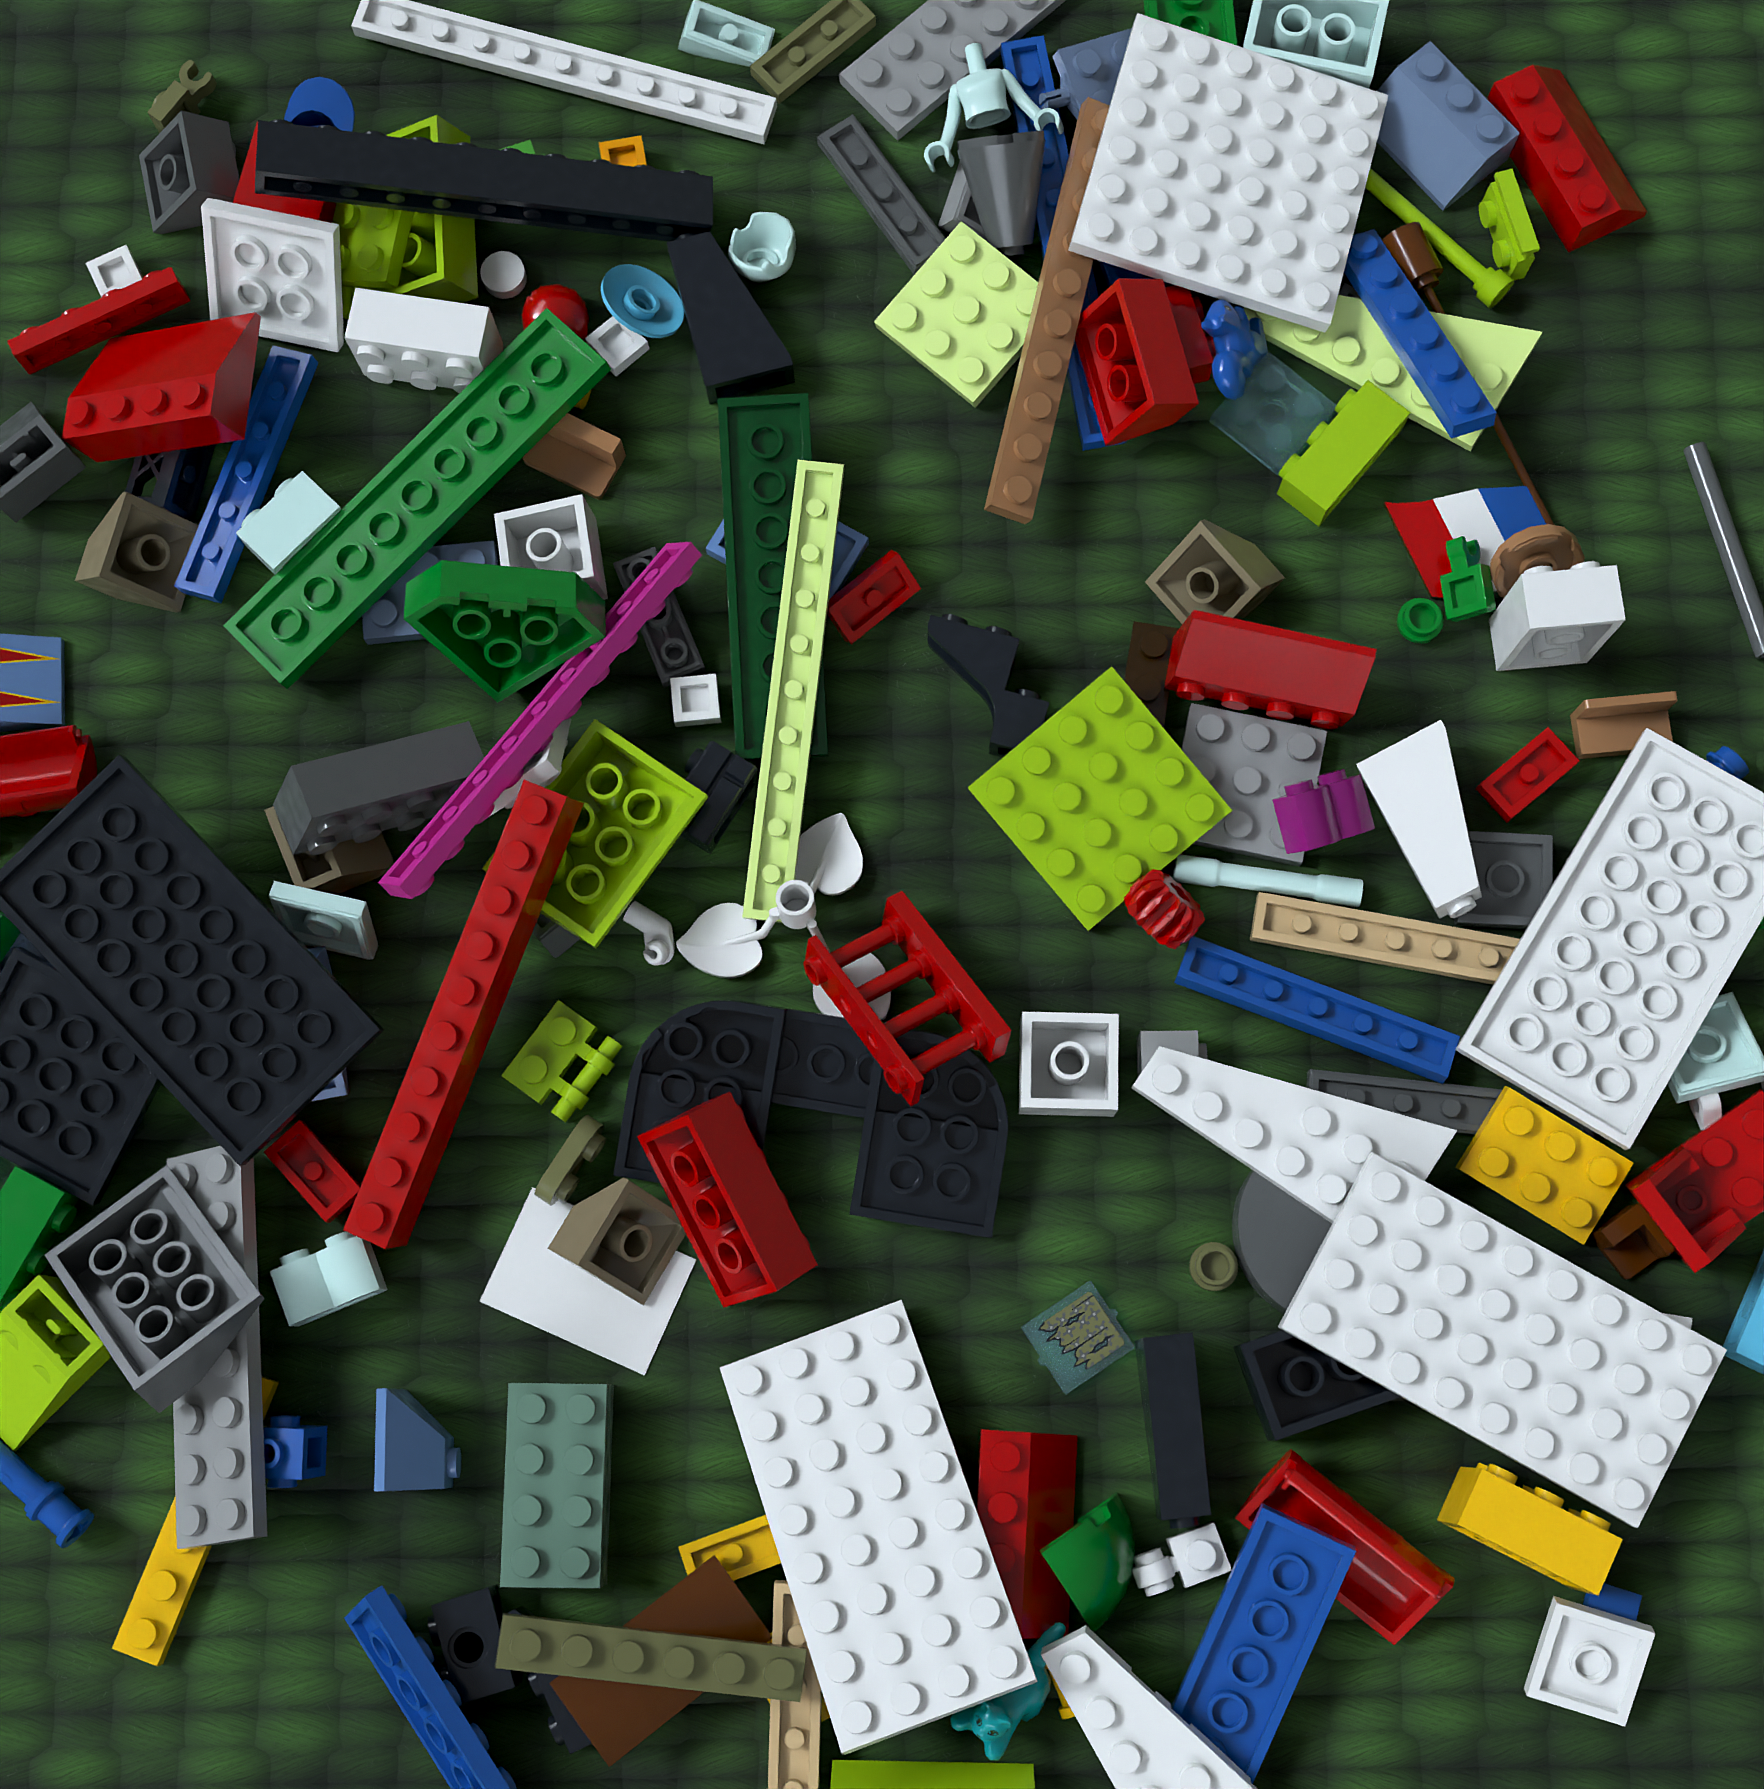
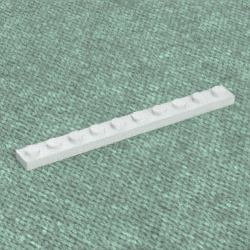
M361 0L351 25L355 36L765 145L777 109L776 98L410 0Z

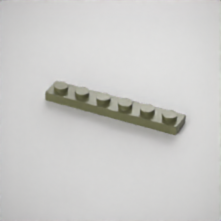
M503 1613L495 1668L800 1702L807 1649L798 1646Z

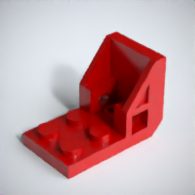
M1759 1090L1647 1167L1626 1184V1187L1638 1203L1642 1205L1675 1248L1682 1261L1694 1273L1712 1262L1747 1229L1744 1225L1746 1222L1764 1211L1763 1090Z

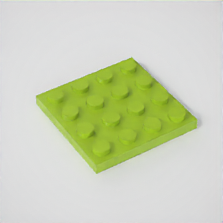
M1112 666L967 787L1087 931L1124 901V896L1130 891V887L1139 877L1146 875L1152 869L1162 870L1232 811Z

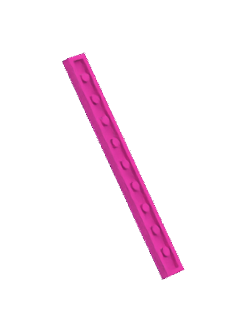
M692 542L666 543L605 615L606 637L563 664L378 882L391 896L413 899L415 896L424 893L432 885L435 878L433 874L445 860L453 858L463 848L465 843L464 837L475 825L480 824L491 815L495 807L493 803L505 789L514 786L524 774L523 767L533 755L542 752L553 740L552 733L563 720L569 719L579 710L582 705L581 698L586 692L607 677L610 672L609 665L619 653L625 652L636 642L638 638L637 632L645 622L656 617L663 610L666 604L664 600L671 591L681 586L690 578L693 573L691 568L702 556Z

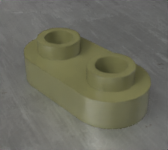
M589 1115L584 1116L539 1181L534 1193L535 1196L550 1206L555 1204L558 1199L565 1203L571 1197L580 1182V1178L575 1175L585 1160L589 1162L594 1161L606 1143L607 1138L601 1135L604 1130L602 1123Z

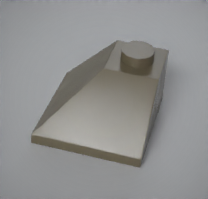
M123 492L89 537L75 581L115 599L175 613L180 612L186 594L180 592L174 585L199 525L135 495Z
M1204 519L1191 530L1145 583L1180 623L1183 624L1193 610L1242 620L1256 609L1285 577L1255 544Z
M622 1178L573 1206L547 1249L644 1306L686 1233L674 1209L628 1179Z

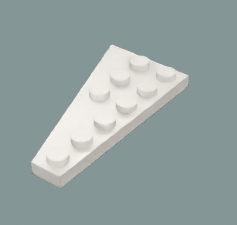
M1161 1046L1158 1047L1131 1087L1330 1223L1334 1222L1370 1153L1379 1155L1425 1181L1457 1132L1454 1129Z
M1084 1626L1042 1647L1041 1656L1116 1789H1257L1251 1783V1778L1192 1723L1190 1725L1187 1724L1173 1711L1171 1704L1157 1691L1154 1693L1131 1671L1132 1667L1089 1627Z

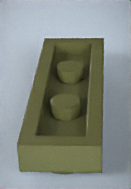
M831 0L751 64V76L772 97H775L776 101L780 104L876 26V16L861 0Z

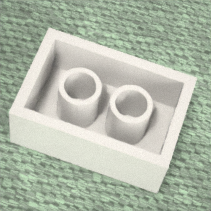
M355 288L344 338L364 376H367L372 381L389 384L393 380L410 382L413 386L424 390H434L438 386L452 388L460 393L503 351L504 345L489 307Z
M1589 561L1576 564L1569 570L1553 571L1551 566H1537L1524 571L1489 618L1496 671L1587 663L1626 620L1617 565L1600 567L1599 562Z

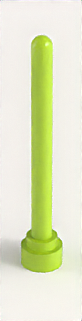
M1370 168L1365 188L1406 224L1419 222L1431 246L1474 282L1473 289L1477 291L1476 297L1483 304L1491 309L1500 302L1513 286L1514 280L1501 269L1497 271L1492 267L1486 269Z

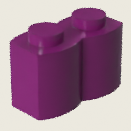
M1345 769L1317 776L1319 785L1313 786L1312 779L1284 786L1286 795L1275 798L1272 801L1286 854L1316 849L1375 829L1361 774L1347 777Z

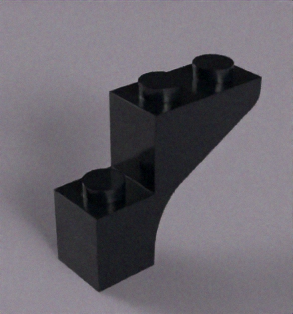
M943 614L942 617L931 615L928 622L929 648L986 702L993 720V732L988 754L1003 758L1046 721L1049 702L1041 700V695L1026 689H1016L1015 693L1007 691L1020 639L1012 637L1010 631L1001 627L987 626L986 629L968 625L967 620L956 615Z

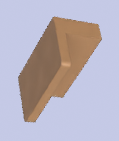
M567 413L523 456V460L526 465L600 500L623 463L626 454L620 438Z
M1676 691L1584 700L1570 715L1577 758L1585 759L1630 754L1646 728L1673 742L1668 710L1678 701Z

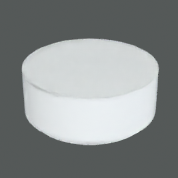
M495 252L488 256L481 266L480 274L486 290L494 297L501 299L512 298L518 295L525 287L527 275L521 259L511 252Z

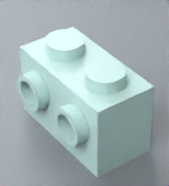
M301 471L295 478H289L282 482L276 489L274 497L262 509H256L249 513L242 522V528L236 534L269 570L277 574L341 508L312 479Z

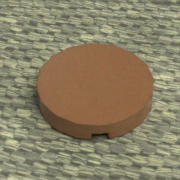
M1551 524L1531 526L1513 534L1498 547L1490 563L1491 579L1498 595L1504 599L1520 575L1527 569L1537 566H1551L1553 571L1569 570L1572 566L1583 563L1585 557L1576 536L1565 527Z

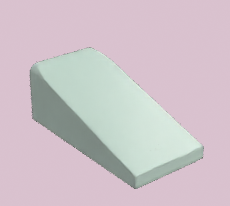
M693 0L685 21L678 50L696 56L750 67L751 64L770 50L775 29L700 0Z

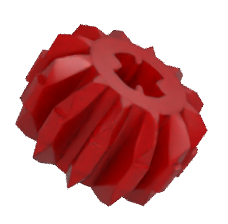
M1152 869L1146 875L1139 877L1130 887V891L1124 896L1128 913L1135 918L1137 925L1141 926L1147 935L1154 937L1159 944L1166 945L1168 948L1176 949L1182 943H1186L1205 921L1200 904L1191 897V893L1187 892L1181 883H1177L1169 874H1165L1161 870Z

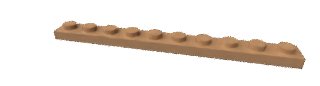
M1087 97L1080 107L984 507L986 511L1022 524H1027L1033 518L1093 263V258L1068 251L1110 106L1090 97Z

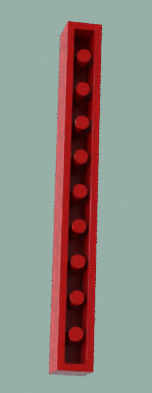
M523 780L344 1226V1231L384 1249L407 1245L584 803Z

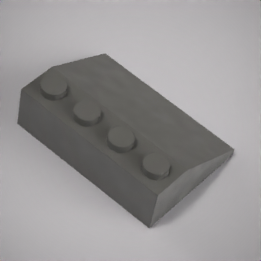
M167 1165L44 1255L134 1391L158 1413L162 1412L201 1382L264 1300L262 1294Z

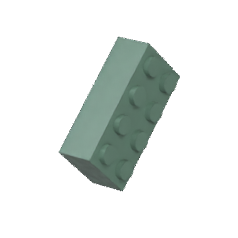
M508 1383L500 1587L602 1588L607 1585L614 1385Z

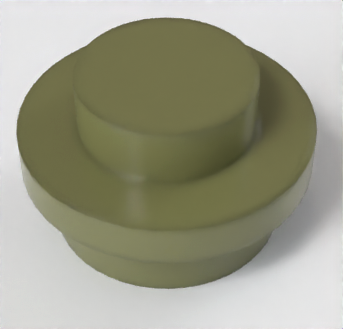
M1210 1242L1201 1245L1194 1251L1190 1258L1189 1271L1192 1279L1199 1287L1208 1291H1219L1230 1286L1235 1280L1238 1273V1262L1230 1248L1221 1243Z

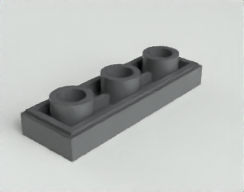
M655 547L613 563L624 592L658 554ZM673 590L664 600L666 604L662 611L666 615L662 619L656 620L652 618L647 620L640 628L664 688L671 685L670 678L695 676L706 671Z

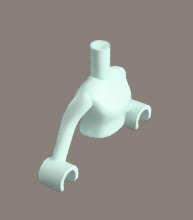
M972 43L965 47L970 74L951 86L947 117L941 140L932 142L926 147L924 158L932 172H935V159L941 155H945L949 166L952 167L954 165V158L950 150L960 123L961 104L964 108L966 126L968 128L977 129L997 124L1006 120L1011 115L1006 100V89L1013 101L1034 121L1037 131H1042L1046 124L1052 122L1056 123L1059 134L1063 133L1064 127L1058 112L1051 108L1041 110L1025 93L1009 70H1001L999 68L986 69L981 44Z

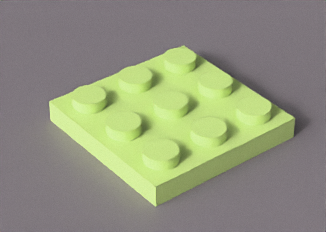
M961 221L874 323L877 329L976 408L1021 356L1038 282Z

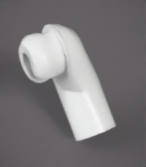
M634 901L626 911L623 920L644 933L645 950L643 951V956L649 964L656 966L668 963L675 951L671 923L637 901Z

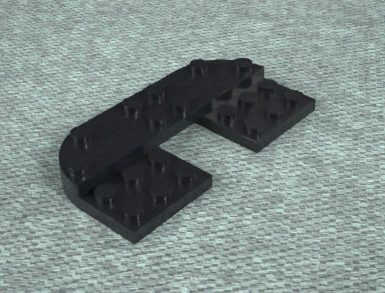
M740 1000L708 1001L687 1007L668 1018L648 1036L641 1046L629 1077L613 1176L660 1183L637 1136L708 1100L731 1092L736 1104L742 1109L745 1122L763 1153L771 1103L865 1118L849 1215L992 1238L1007 1145V1110L996 1078L984 1061L971 1049L922 1075L925 1079L920 1100L917 1104L910 1106L901 1093L896 1094L889 1087L884 1077V1070L844 1017ZM912 1029L895 1040L909 1059H912L951 1037L931 1031Z

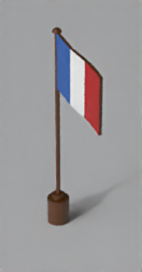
M1412 222L1397 228L1382 239L1383 243L1417 294L1422 295L1425 293L1433 311L1445 314L1433 290L1439 284L1438 277L1443 273L1444 269L1420 223ZM1497 412L1493 427L1524 486L1480 488L1423 502L1383 503L1431 599L1444 600L1440 576L1452 572L1446 550L1447 541L1461 536L1466 538V542L1474 539L1477 540L1481 552L1479 563L1489 565L1490 567L1491 559L1498 547L1513 534L1531 526L1554 525ZM1492 581L1493 592L1495 593V592H1497V590H1496L1495 585H1494V583H1493V581Z

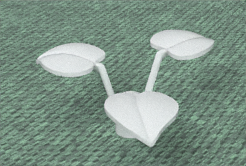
M843 813L832 815L816 823L800 836L795 880L785 882L779 887L776 893L777 907L769 910V917L760 930L757 931L756 920L742 918L743 906L737 903H723L713 906L700 915L690 929L676 942L677 948L683 957L697 969L719 978L744 976L760 965L763 954L757 940L765 938L779 919L784 925L792 929L807 927L811 935H816L830 953L817 927V922L814 920L816 916L814 894L817 889L829 896L843 894L855 886L863 871L862 852ZM871 953L841 968L856 988L886 972L881 962ZM813 984V998L821 1013L844 1017L820 985L815 986ZM891 991L868 1003L881 1021L888 1014L891 1003Z

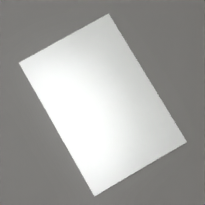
M532 1187L480 1302L645 1375L696 1259L675 1251L643 1306L547 1249L574 1205L567 1202L563 1203L558 1199L555 1204L550 1206L534 1195L536 1188Z

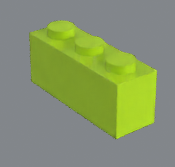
M1369 380L1364 383L1358 392H1355L1353 389H1349L1334 409L1338 415L1329 425L1322 421L1307 439L1306 443L1310 447L1301 457L1294 453L1278 474L1283 479L1277 495L1318 527L1402 431L1411 413Z

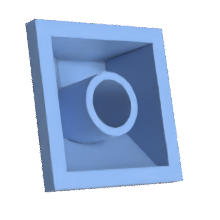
M376 1389L374 1491L453 1488V1478H459L461 1473L460 1448H454V1437L406 1389Z

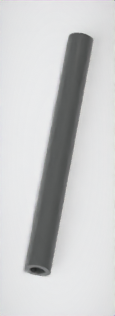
M1705 442L1695 443L1686 447L1683 452L1755 658L1762 659L1764 658V607Z

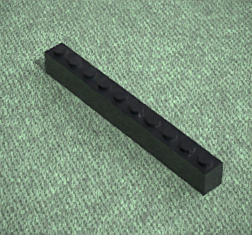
M282 119L272 121L258 120L255 193L668 242L676 240L685 233L695 232L701 234L709 232L713 226V176L700 175L691 170L673 172L656 170L650 165H637L634 167L616 165L603 159L584 161L568 159L561 154H548L546 156L528 154L514 148L495 150L479 148L472 143L466 142L447 144L433 142L425 137H413L410 139L391 137L378 131L358 133L342 131L330 125L310 127L294 125Z

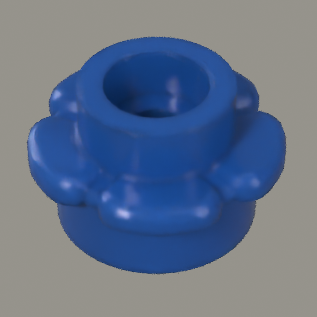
M1722 746L1715 753L1708 752L1706 755V761L1740 780L1749 773V768L1744 760L1726 746Z

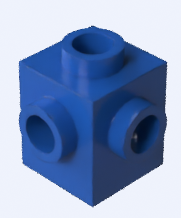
M270 1416V1425L263 1426L267 1487L292 1488L297 1487V1480L325 1476L327 1426L300 1425V1416Z

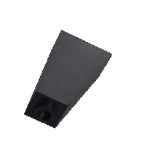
M710 231L701 234L695 232L685 233L674 241L666 242L709 405L718 403V398L741 397L795 383L790 354Z
M1193 1332L1141 1338L1135 1340L1134 1343L1156 1516L1160 1520H1169L1171 1529L1199 1526V1516L1211 1515Z

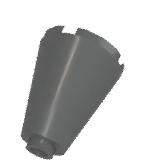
M1044 131L1021 132L1001 136L994 135L957 141V152L986 241L994 248H998V251L1005 256L1025 254L1024 245L1033 244L1046 142Z

